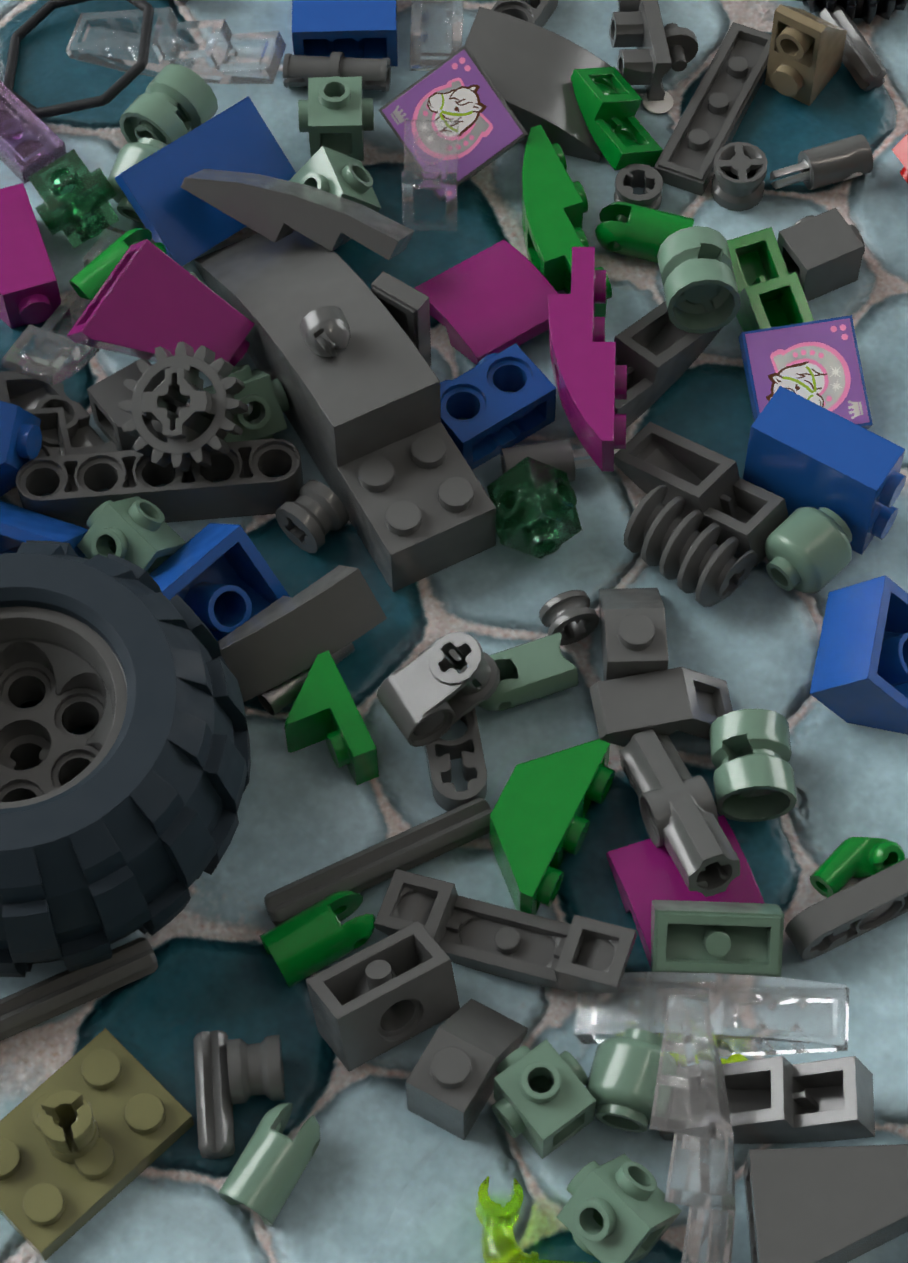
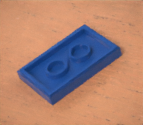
M249 96L114 178L145 228L152 232L154 242L163 243L166 246L167 255L181 266L186 265L246 227V225L181 188L185 177L203 169L255 173L287 181L296 174Z

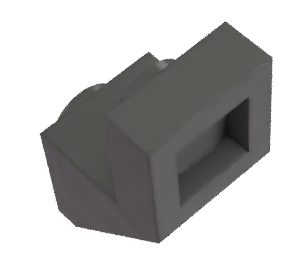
M685 667L600 681L590 687L599 739L625 747L631 741L634 734L653 729L660 735L668 736L678 730L710 740L709 729L711 723L718 717L733 711L726 681Z

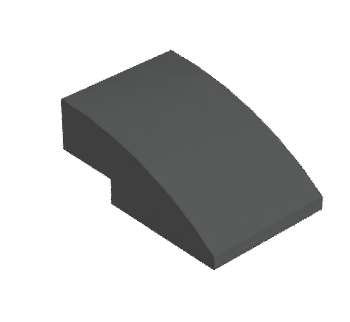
M479 7L465 46L469 48L526 132L529 134L531 127L541 125L551 144L558 143L565 155L600 163L603 154L595 143L581 114L574 94L571 75L574 69L611 66L583 47L554 32L514 16ZM528 136L519 143L526 145Z

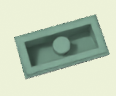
M652 900L651 971L652 973L781 977L784 913L779 905L769 903Z

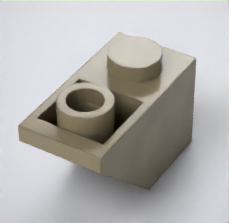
M780 4L774 12L765 85L777 90L782 95L792 97L810 106L841 67L847 30L803 9Z

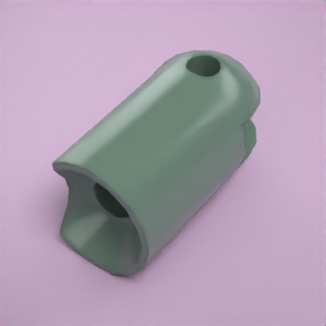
M557 632L489 655L497 663L500 670V682L492 696L481 702L478 706L487 711H503L577 686L579 683L577 668L575 664L567 660L561 653V633ZM475 678L471 681L475 687L480 686V683Z
M292 1103L279 1104L264 1115L218 1193L230 1205L243 1204L260 1215L264 1224L271 1227L320 1143V1125L314 1115L307 1119L294 1140L282 1134L292 1113Z

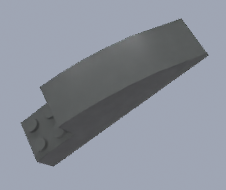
M294 230L293 233L275 243L257 233L195 259V266L208 288L255 324L245 338L250 342L247 350L257 369L269 374L271 380L278 378L281 382L289 403V410L284 412L329 488L344 504L349 514V521L392 592L496 546V507L441 423L439 379L387 308L336 252H331ZM323 306L339 307L343 311L350 327L351 337L345 350L336 349L337 355L333 358L320 357L313 354L300 332L302 319L309 312Z

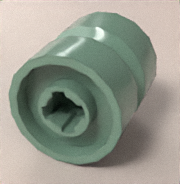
M169 64L164 66L148 84L145 93L139 95L121 115L119 120L121 132L128 143L138 142L140 138L148 137L168 145L213 118L218 110L217 98L211 87L193 70L182 65Z
M701 226L683 228L669 235L660 245L657 254L669 320L677 328L685 332L699 334L717 331L728 325L737 315L741 303L727 240L720 232Z
M742 709L722 715L712 722L709 729L711 761L715 768H717L714 772L713 784L715 805L718 813L730 820L760 822L778 818L791 811L795 807L797 797L794 770L790 763H788L792 751L789 723L785 716L776 711L766 709Z

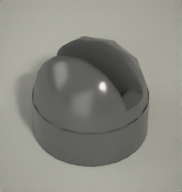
M319 307L309 312L300 323V332L306 345L317 356L333 358L337 355L336 349L345 350L349 344L351 337L350 327L343 311L339 307Z

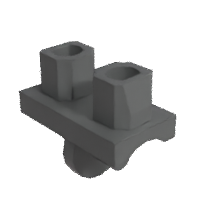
M640 0L638 11L612 13L609 29L611 46L637 47V49L619 50L617 70L630 85H645L648 101L664 100L665 91L662 78L671 67L674 71H683L687 67V63L696 56L698 42L693 31L679 27L675 23H669L664 27L658 0Z

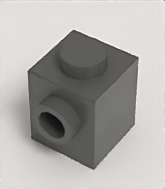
M836 208L817 216H806L793 226L779 231L777 243L788 273H797L807 302L858 280L862 256L865 252L864 241L859 230L854 225H848Z

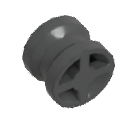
M745 142L730 143L719 149L714 160L711 194L721 207L733 211H744L759 204L763 198L764 178L766 177L768 164L765 153L757 146Z
M317 480L306 482L300 488L297 500L285 502L275 512L276 520L286 536L295 545L308 553H316L325 544V536L330 531H339L349 521V514L339 497L330 488Z
M280 1035L266 1036L261 1043L247 1044L241 1038L228 1039L227 1063L232 1105L245 1104L251 1096L265 1095L271 1101L285 1100V1078Z

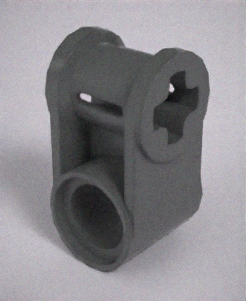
M452 632L441 637L433 646L406 667L400 668L385 679L378 689L377 698L408 743L414 747L425 746L439 739L455 722L492 696L500 682V670L494 659L483 652L480 643L470 634ZM454 649L459 656L453 658L449 651ZM464 666H469L465 671L461 672ZM474 678L480 683L479 687H475L471 683Z

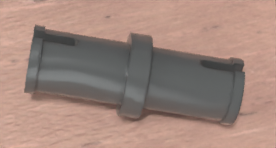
M335 51L331 52L330 57L286 53L283 60L282 75L283 78L287 79H284L283 84L286 88H291L292 86L308 87V78L362 76V90H382V92H388L391 82L390 58L345 57L344 52Z

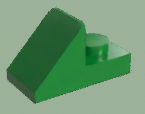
M329 650L318 654L285 722L287 750L292 753L326 740L337 768L347 765L356 785L379 777L377 748Z

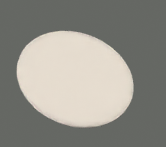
M665 91L664 100L648 101L646 93L642 103L647 111L662 114L668 112L673 107L674 100Z

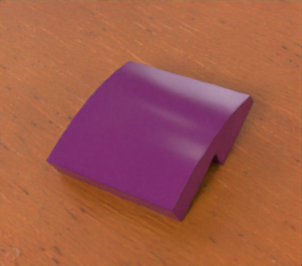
M504 239L414 287V289L429 297L430 316L446 327L451 346L476 365L482 358L491 353H500L515 343L519 346L549 329L548 293L558 294L541 272Z
M724 815L718 817V823L740 860V875L730 882L726 891L705 897L698 891H689L665 845L657 848L651 839L606 853L625 911L632 914L650 968L652 900L765 903L746 857Z

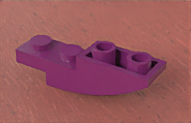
M572 247L571 294L548 293L549 340L553 375L561 404L572 429L584 449L601 471L614 472V449H626V414H615V400H627V365H616V342H605V317H595V304H606V270H595V247Z

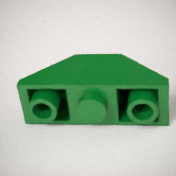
M596 739L518 764L512 772L490 814V845L516 910L536 915L541 904L550 907L554 902L564 877V872L558 869L567 852L576 855L580 850L589 829L590 820L585 819V816L592 802L602 804L611 788L615 770L608 768L610 743Z

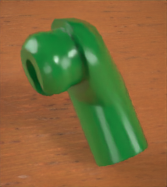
M851 837L843 841L810 876V882L820 894L828 898L838 893L852 878L866 879L904 860L905 853L899 844L887 839Z

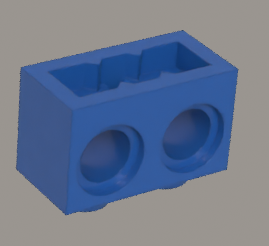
M515 343L500 353H491L485 356L474 368L459 377L440 382L441 423L471 470L499 455L501 448L512 447L554 422L556 387ZM459 418H468L467 420H459Z

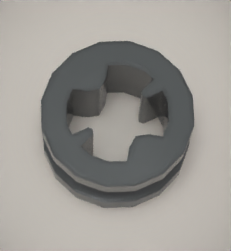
M631 164L622 168L615 179L614 202H627L658 210L662 201V176L656 169L645 164ZM633 188H643L644 194H633Z
M570 590L558 594L545 603L539 611V618L545 627H549L548 635L557 632L561 633L560 646L582 640L591 634L599 624V617L594 609L589 608L590 599L585 591Z

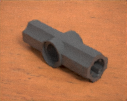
M653 729L634 734L631 741L619 750L620 763L629 779L630 785L639 798L641 815L651 841L657 848L665 845L689 891H698L705 897L726 891L730 882L740 875V860L718 823L715 801L707 782L700 775L691 776L668 735H660Z

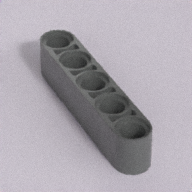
M284 439L226 442L230 448V452L227 455L216 449L209 452L211 466L207 468L197 464L191 458L188 472H182L174 468L172 461L166 468L152 463V453L145 456L135 450L40 457L25 463L16 476V485L23 508L86 529H90L87 526V520L93 511L108 500L114 502L139 496L141 499L156 505L164 514L166 523L275 514L277 509L285 502L297 500L299 498V490L304 484L299 451L292 443ZM274 475H283L277 478L270 477ZM219 479L225 480V481H222V482H213V481L219 480ZM161 484H168V485L162 486V487H155V486L161 485ZM106 488L109 489V490H107V491L98 492L99 490H102V489H106ZM52 493V494L47 495V496H43V497L41 496V495H43V494Z

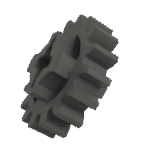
M178 342L175 356L170 351L159 346L155 348L157 360L155 364L150 365L141 359L136 362L139 371L143 374L139 381L125 379L123 383L124 386L133 391V396L130 400L119 402V409L132 414L133 419L122 425V430L133 437L139 436L133 445L134 450L145 456L152 453L151 462L163 468H166L172 461L174 468L182 472H188L191 458L197 464L207 468L211 466V456L209 453L211 450L216 449L226 455L230 452V448L224 440L228 433L242 435L243 429L234 423L233 419L235 414L248 412V405L234 399V395L245 388L244 383L236 377H228L233 369V365L222 357L215 360V352L203 345L194 353L193 347L185 342ZM199 372L204 373L210 379L216 394H210L203 390L204 380L199 377ZM188 399H190L189 407L181 408L178 416L176 414L177 407L185 406L188 402ZM151 420H157L163 424L162 435L168 437L167 442L163 441L156 433Z

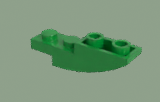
M538 125L530 129L522 168V229L529 261L541 272L556 291L564 290L566 294H571L572 247H589L586 235L582 230L583 213L588 211V201L579 181L572 182L568 175L566 159L558 143L551 144L543 127ZM595 267V270H604L603 267ZM606 273L607 303V299L612 297V288ZM595 304V317L606 318V304Z

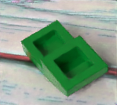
M615 67L574 69L571 75V82L579 109L595 143L613 169L621 170L631 164H645L654 167L663 149L635 118V114L643 99Z

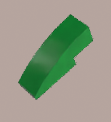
M772 227L727 240L741 303L736 317L743 332L814 321L796 272L788 273Z

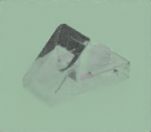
M458 120L404 121L402 212L403 225L412 230L457 231Z

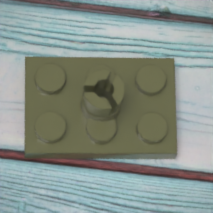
M105 1028L0 1121V1214L46 1261L194 1125L192 1115Z

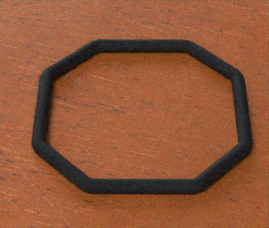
M49 0L20 26L11 37L2 90L5 98L32 118L37 119L91 109L110 103L145 70L148 64L154 15L152 5L145 0H126L143 11L138 59L107 91L100 96L36 108L13 91L21 40L54 9L92 1Z

